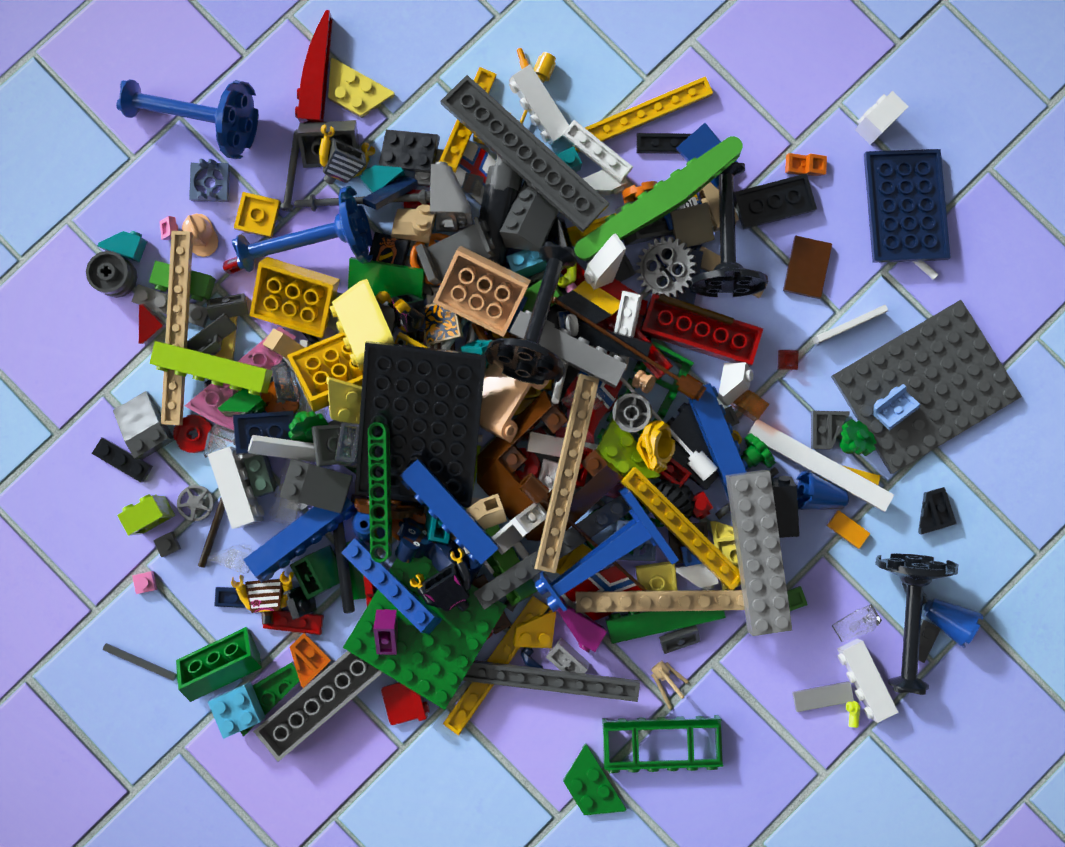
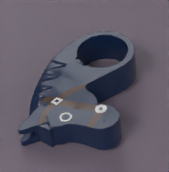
M404 518V522L400 521L398 523L400 529L397 534L399 535L400 542L395 550V556L400 561L410 563L413 558H423L425 556L432 560V564L438 572L453 562L456 565L457 561L452 560L450 555L453 551L455 557L459 558L460 553L458 549L461 547L455 540L452 541L450 536L448 544L429 541L424 524H419L411 518ZM464 551L462 560L467 564L472 584L482 565L479 562L475 564L468 556L470 553L466 554Z

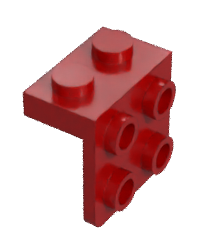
M400 682L384 686L381 689L391 725L417 718L418 721L427 719L430 708L428 701H425L423 696Z

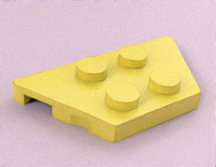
M331 58L328 91L330 101L362 118L369 114L372 109L381 106L382 102L395 96V93L340 61Z
M327 377L330 418L359 427L362 386Z
M710 521L714 546L739 569L733 526L718 521ZM741 581L739 582V584H738L734 589H736L737 587H739V586L741 585ZM721 582L722 590H729V589Z

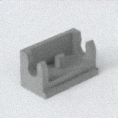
M562 637L549 650L546 656L560 671L585 674L590 665Z

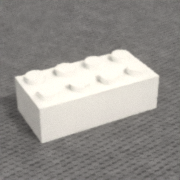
M230 446L207 454L231 528L240 529L264 521V509L258 504V497H254L244 460L240 459L239 455H236L235 447Z

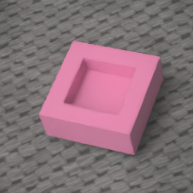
M168 216L159 221L161 240H170L171 231H178L176 217Z
M154 571L132 575L136 594L158 590Z

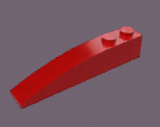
M325 10L317 25L304 61L300 88H297V100H299V103L295 107V117L300 123L324 122L333 21L330 10Z

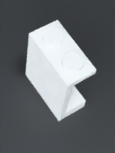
M540 503L530 505L491 537L499 545L498 551L501 555L546 519L547 512Z

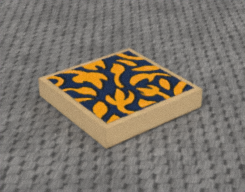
M435 303L425 306L426 328L424 329L426 345L430 346L463 337L459 315Z

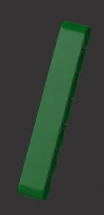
M376 422L368 428L370 555L375 562L381 563L392 556L390 431L387 425ZM378 426H381L383 429V434L380 437L375 435V429ZM378 446H381L384 451L381 457H377L375 454ZM379 466L384 469V474L381 478L376 475V469ZM379 486L384 489V495L381 498L376 495V489ZM378 507H382L385 510V515L382 518L378 517L376 513ZM379 527H382L385 530V536L383 538H380L377 535V529ZM379 547L383 548L386 552L384 558L379 557L377 554Z

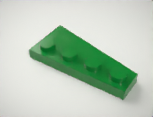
M294 661L252 685L265 715L299 682ZM254 726L240 731L242 736L244 737Z

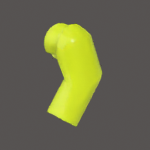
M577 263L575 266L567 268V273L559 277V287L566 288L569 284L576 281Z
M856 701L848 702L846 710L849 712V727L859 728L860 705Z

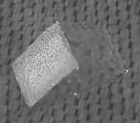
M215 424L208 432L204 457L207 458L209 453L230 446L234 447V430Z

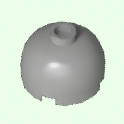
M628 393L621 396L615 402L612 410L614 421H616L621 430L626 432H638L644 429L650 423L653 415L649 400L637 393Z

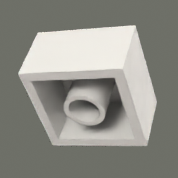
M891 91L887 96L883 94L857 121L859 125L854 130L871 145L909 106L894 91Z

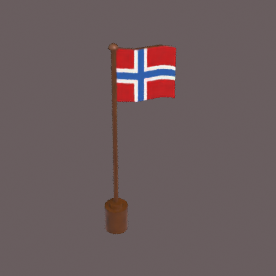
M532 473L528 474L520 482L518 488L535 504L546 502L549 505V489ZM568 518L567 522L596 548L598 544ZM615 561L613 562L614 566L597 572L564 593V595L576 605V592L648 590ZM614 612L584 613L592 620H598Z

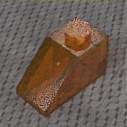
M747 390L733 401L731 405L752 421H756L767 409L769 403L754 392Z

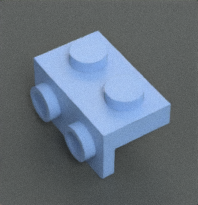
M904 384L893 388L887 397L879 399L874 404L873 415L889 431L920 408V404L906 391L907 387Z

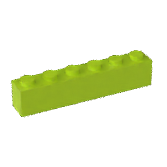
M158 341L154 342L149 364L156 366V370L168 372V369L175 370L174 374L184 377L187 374L193 375L192 379L205 381L206 378L210 379L211 384L223 386V383L230 384V389L241 391L242 388L249 389L248 393L260 396V393H268L273 370Z

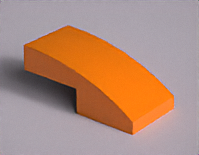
M794 153L786 155L785 173L795 175L807 173V175L811 176L826 175L827 156L811 153L807 156Z

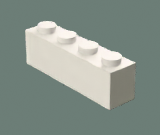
M529 64L511 76L509 87L520 98L519 102L522 108L529 112L533 125L538 126L544 142L552 145L562 138V133L569 124L533 67Z
M857 638L837 648L839 652L837 657L840 663L846 666L848 671L846 672L847 678L851 683H854L857 689L855 694L860 701H863L865 705L863 709L868 719L879 723L899 713L864 641Z

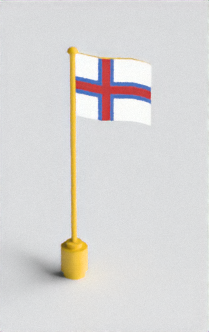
M543 52L538 57L534 67V71L542 83L550 80L556 65L555 56L547 52ZM524 110L523 115L520 119L521 124H523L525 120V117L528 112L527 110ZM469 140L454 174L461 188L481 205L489 166L495 165L496 161L485 150Z

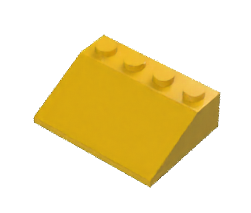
M266 257L258 264L249 316L323 338L331 315L329 307L332 306V301L337 297L340 279Z
M344 333L336 334L287 355L304 395L314 412L329 406L327 377L362 386L363 371H360L357 365H353L350 354H352L351 349H346L343 338H345Z

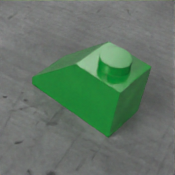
M242 388L241 391L235 393L218 409L225 416L233 417V415L262 413L268 405L260 396L248 393L249 389Z

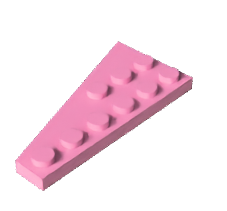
M281 327L276 329L293 340L296 338V336ZM265 338L238 362L272 370L277 369L283 357L263 345L266 340ZM223 383V386L210 384L184 405L234 434L233 417L225 416L218 409L219 406L238 392V390L230 389V384Z

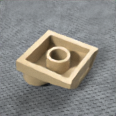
M428 204L419 205L416 209H397L391 237L429 243L436 220V213H430V205Z

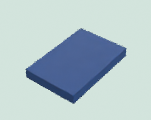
M703 123L676 149L688 162L694 157L699 158L721 143V141L709 126ZM719 178L711 181L716 188L719 186Z

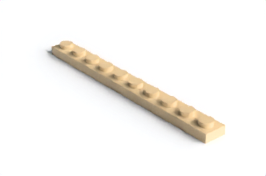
M171 231L165 343L187 348L193 232ZM168 369V372L163 374L161 424L183 425L185 377L174 374L175 370Z
M579 374L534 568L537 570L556 574L598 388V378Z
M742 590L576 592V612L745 610Z

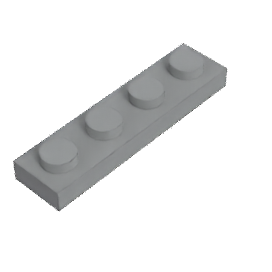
M138 284L131 302L138 305L145 304L149 309L167 315L168 294ZM189 302L188 322L205 328L209 318L207 308Z

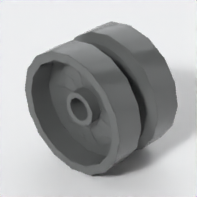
M103 251L94 255L87 263L85 271L87 281L91 287L114 298L129 294L136 286L138 278L134 265L116 252Z

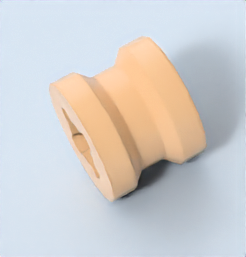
M639 370L633 378L632 386L636 389L640 388L642 392L647 394L653 389L656 377L647 375L645 371Z

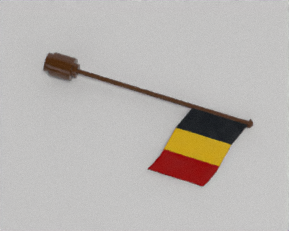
M616 279L597 289H593L585 280L567 294L559 298L553 297V304L556 303L671 376L678 381L676 385L679 386L677 389L679 392L692 400L699 401L706 390V387L703 386L704 383L690 374H687L686 377L682 375L679 378L597 325L619 310L622 291L638 294L637 292Z

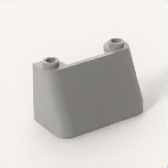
M436 162V164H431L430 213H436V232H459L474 224L471 206L452 167L446 162Z

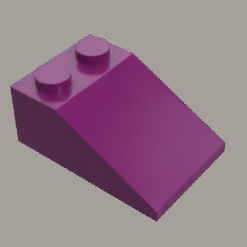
M568 605L566 611H563L561 607L557 609L576 638L579 647L588 653L590 650L596 652L607 633L605 627L582 613L576 612L575 609Z

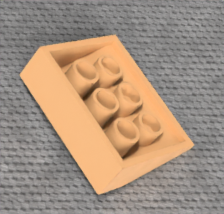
M460 246L453 256L433 303L504 337L531 280Z

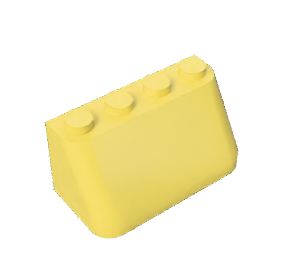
M367 279L359 281L332 301V306L329 308L333 318L337 317L339 321L336 322L340 334L344 333L345 335L343 341L346 349H351V361L354 366L357 365L359 370L363 371L365 342L395 344L391 331Z

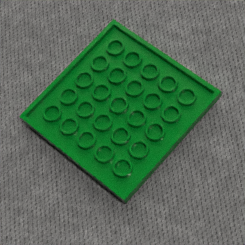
M425 556L423 558H413L410 563L402 562L396 558L389 570L424 603L425 601L418 592V587H412L410 580L414 578L419 583L416 574H422L424 579L427 580L438 573V570L432 564V560ZM471 584L469 598L467 599L469 607L465 611H460L457 607L450 611H444L441 608L428 605L442 620L430 634L421 633L377 590L343 648L445 710L507 605L498 600L483 610L473 594L479 588ZM376 610H397V655H380L376 653L373 629Z

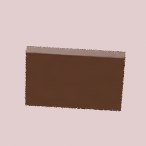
M795 235L783 291L821 299L832 243Z

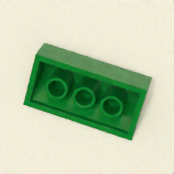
M244 627L176 660L178 690L190 702L262 668L260 653L248 627Z

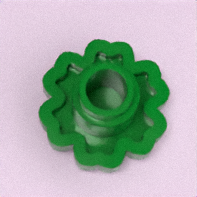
M301 411L295 415L290 423L289 429L291 431H289L288 435L294 441L313 443L311 427L329 424L321 413L316 415L314 411Z
M850 419L842 425L843 431H841L840 448L844 453H856L857 455L862 453L864 456H867L876 450L874 445L877 442L874 434L868 431V427L861 421L855 422L853 419Z
M752 433L744 437L748 448L742 452L743 455L740 457L746 461L749 469L756 467L759 463L764 464L767 468H771L776 463L768 446Z

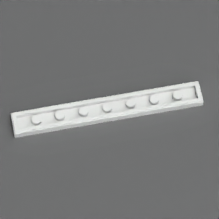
M759 419L755 420L749 433L763 441L771 450L883 512H886L894 497V494Z

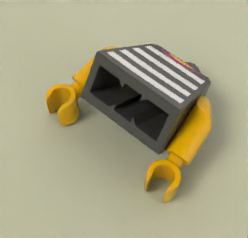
M322 125L321 132L324 135V139H321L319 159L325 174V182L332 185L337 179L348 183L352 178L360 176L370 160L368 157L375 154V148L370 146L368 150L369 143L365 142L362 144L361 150L334 138L329 140L334 135L335 130L331 126L330 132L326 133V125Z

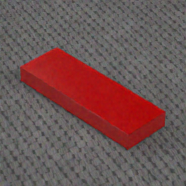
M290 611L273 612L274 624H263V628L321 635L324 615L309 613L293 620Z

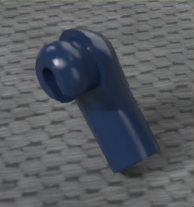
M524 647L523 650L521 649L520 655L527 667L543 668L541 664L532 659L531 655L534 653L532 648Z

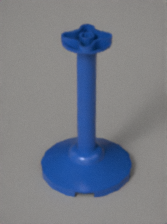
M132 79L121 81L119 99L116 102L117 110L121 111L127 118H133L140 109L215 123L216 140L220 151L227 158L241 159L243 157L241 154L245 148H251L257 132L259 110L254 108L252 95L256 96L254 88L249 82L235 80L227 85L221 95L218 108L143 94L139 83Z
M351 186L340 189L339 214L336 215L334 223L251 244L244 235H237L235 239H232V245L237 255L238 267L251 272L254 269V260L256 258L335 238L348 243L359 262L362 264L370 262L373 259V255H369V246L372 245L373 239L364 206H358L354 198L357 192Z

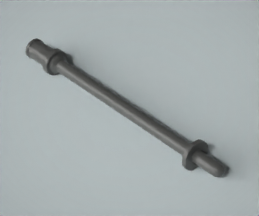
M422 189L418 194H404L390 203L419 201L422 204L430 203V191ZM311 194L310 199L296 200L294 206L297 208L311 207V210L315 212L317 207L339 206V198L316 199L315 195ZM366 196L354 198L357 204H363L362 198Z

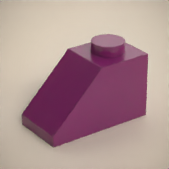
M376 610L373 628L376 653L380 655H397V610Z

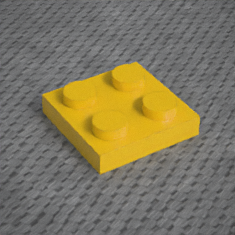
M242 192L234 229L272 238L281 201Z

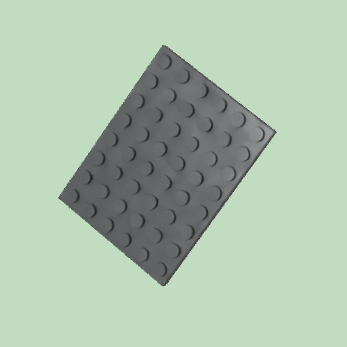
M962 300L948 306L831 376L856 419L868 427V431L874 434L877 442L874 446L890 474L897 472L1022 397ZM904 384L907 387L906 391L920 404V408L889 431L873 415L874 404L879 399L887 397L893 388Z

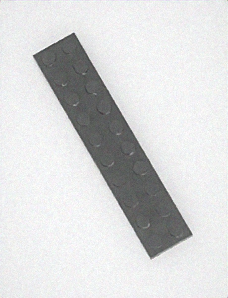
M468 75L440 100V104L581 232H584L609 206L610 203Z

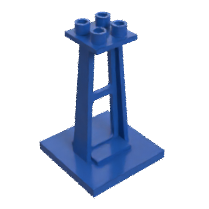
M625 486L618 491L631 508L628 512L633 519L552 582L544 571L540 572V579L535 582V587L541 595L548 591L551 593V596L547 598V604L553 612L560 607L563 611L567 610L566 601L561 595L648 540L653 546H658L672 565L679 561L631 491Z

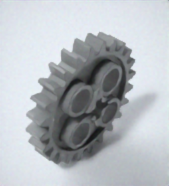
M661 237V242L658 239H654V245L648 242V250L642 248L645 254L643 256L638 255L641 262H637L636 265L640 266V269L635 272L641 274L637 280L644 281L640 286H647L646 293L652 291V294L656 295L659 293V295L663 294L671 297L673 294L674 297H678V291L685 293L684 287H691L688 282L693 278L691 275L697 273V271L692 269L698 264L692 262L696 256L689 255L692 249L688 248L685 250L687 243L680 245V239H676L674 242L673 237H669L668 241L665 237ZM667 250H671L672 256L667 260L665 253ZM657 254H659L661 261L656 257ZM655 261L657 267L654 271H651L650 264ZM662 262L666 265H669L667 267L669 272L663 271L665 269V266L662 264ZM682 265L683 271L677 275L676 267ZM670 273L676 278V282L673 281ZM666 276L668 282L665 286H662L660 281L662 277Z

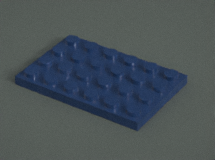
M941 149L866 151L864 153L872 263L949 260L951 256Z

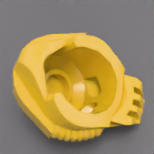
M661 420L651 421L645 426L636 446L648 469L657 473L667 469L666 464L670 461L675 451V440L671 439L670 427Z

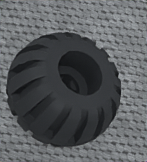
M665 479L657 482L654 486L689 520L695 506V501H692L694 498L692 490H689L690 488L687 485L683 484L679 487V484H673Z

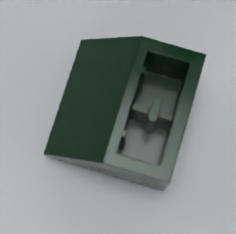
M331 545L290 564L307 600L339 584L336 554Z

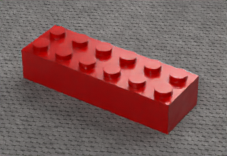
M652 294L640 329L645 336L727 362H746L749 367L753 365L764 328L735 319L732 325H728L658 301L659 295Z

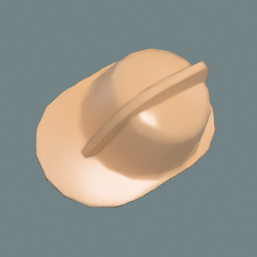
M203 214L188 215L183 222L182 231L193 232L192 252L201 257L210 256L216 251L219 242L211 221Z

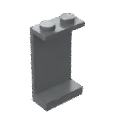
M476 216L473 218L475 224L429 247L423 244L415 247L430 283L434 285L442 283L453 256L460 246L487 259L497 256L494 250L496 249V244L492 238H489L487 233L489 227L485 220L482 221Z

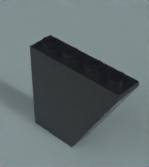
M684 402L677 410L679 414L676 418L672 416L666 424L669 425L670 429L693 453L695 451L698 453L703 451L713 462L691 405ZM675 440V451L671 458L692 473L690 476L692 481L703 490H707L719 477L717 470L703 481L688 465L690 462L688 452Z

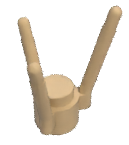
M662 660L652 667L651 671L653 674L651 676L655 680L665 703L671 710L672 706L659 679L661 681L666 679L681 699L684 698V695L670 679V672L686 684L689 681L672 668L668 662L664 663Z

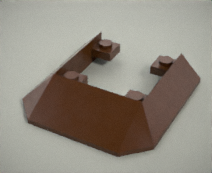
M545 390L513 420L517 424L518 431L511 443L496 437L477 456V484L488 496L499 495L505 515L510 521L534 503L518 488L522 479L515 471L528 458L516 445L541 421L553 433H556L569 419L559 409L558 404L551 402L552 397ZM594 449L581 462L593 478L573 496L568 518L574 523L624 478L612 463H609L597 449ZM552 490L548 493V494H549V497H548L549 500H550V498H551ZM546 502L540 503L547 512L549 505ZM545 520L527 533L525 538L527 540L541 541ZM568 522L565 531H567L571 527V525Z

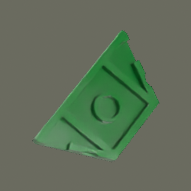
M585 743L579 755L573 761L570 770L567 771L563 778L565 786L583 815L626 811L625 805Z

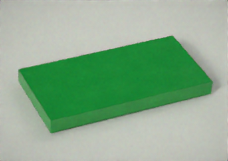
M356 257L349 258L348 289L359 281L367 279L375 296L380 291H386L390 294V298L410 293L423 299L424 269L373 260L362 264Z

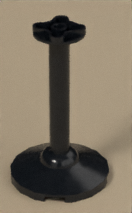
M734 162L716 177L719 178L721 263L716 265L712 271L696 275L690 280L691 291L698 295L718 297V293H733V297H741L764 291L766 284H768V276L760 271L744 269L741 264L736 263L734 177L744 173V163Z
M545 242L544 246L540 248L539 256L547 263L524 339L498 338L489 342L485 351L487 362L490 365L494 362L503 368L502 374L522 382L543 385L544 380L555 379L554 383H556L563 377L565 372L563 361L555 353L541 346L539 342L562 268H571L577 262L573 248L562 247L552 242Z
M892 553L890 558L881 559L882 555H877L876 566L898 575L900 580L907 584L901 676L890 678L888 684L893 686V691L898 693L910 692L925 695L926 690L929 689V684L917 678L923 587L929 585L932 579L958 574L959 564L947 560L946 563L934 561L932 556Z

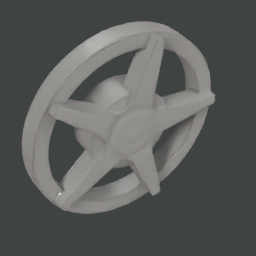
M200 485L186 487L181 491L177 499L179 513L189 521H200L207 518L214 507V499L211 492ZM199 488L204 492L196 496L192 494L190 489ZM187 492L189 499L187 503L181 504V499ZM208 494L210 499L209 508L204 506L203 497ZM181 507H188L191 510V517L187 516ZM201 509L207 510V513L202 517L194 518L196 511Z

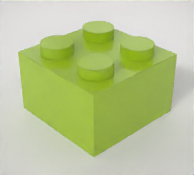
M157 494L143 496L139 499V503L125 506L122 508L123 512L117 515L128 536L142 535L176 516L167 498Z

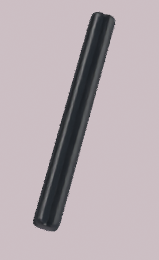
M342 521L333 531L343 612L349 614L355 612L349 561L341 553L347 547L344 523Z

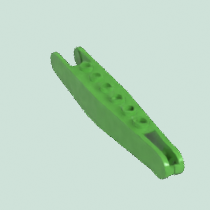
M735 136L726 138L699 158L694 157L686 163L687 166L683 169H677L672 172L667 180H661L656 183L651 191H645L637 197L638 200L631 204L629 202L621 208L622 211L617 215L613 213L608 216L604 224L576 243L574 247L576 256L583 261L590 260L613 234H617L622 241L684 205L740 157L743 148L742 141Z

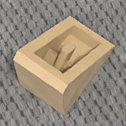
M274 328L263 343L264 346L287 360L288 354L305 348Z

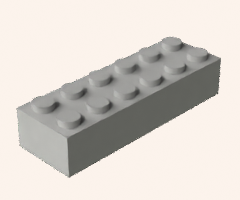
M528 310L525 313L519 312L510 330V334L513 337L524 339L532 312ZM546 320L539 342L541 346L555 353L564 363L616 388L627 367V364L624 363L625 359L617 355L611 357L607 355V350L599 346L593 348L589 346L590 342L581 337L576 339L572 337L570 331L564 328L558 330L554 328L555 326L552 322Z

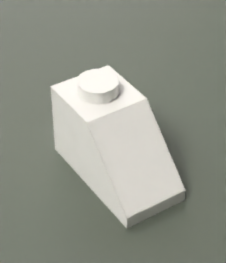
M746 362L724 363L718 399L725 406H729L750 388V382L753 380L754 375L753 370Z
M703 563L687 567L684 565L675 567L677 574L695 586L702 587L703 590L713 589L714 585L719 584L718 578Z

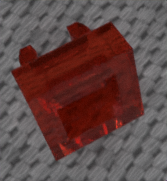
M778 350L777 369L798 370L799 351Z

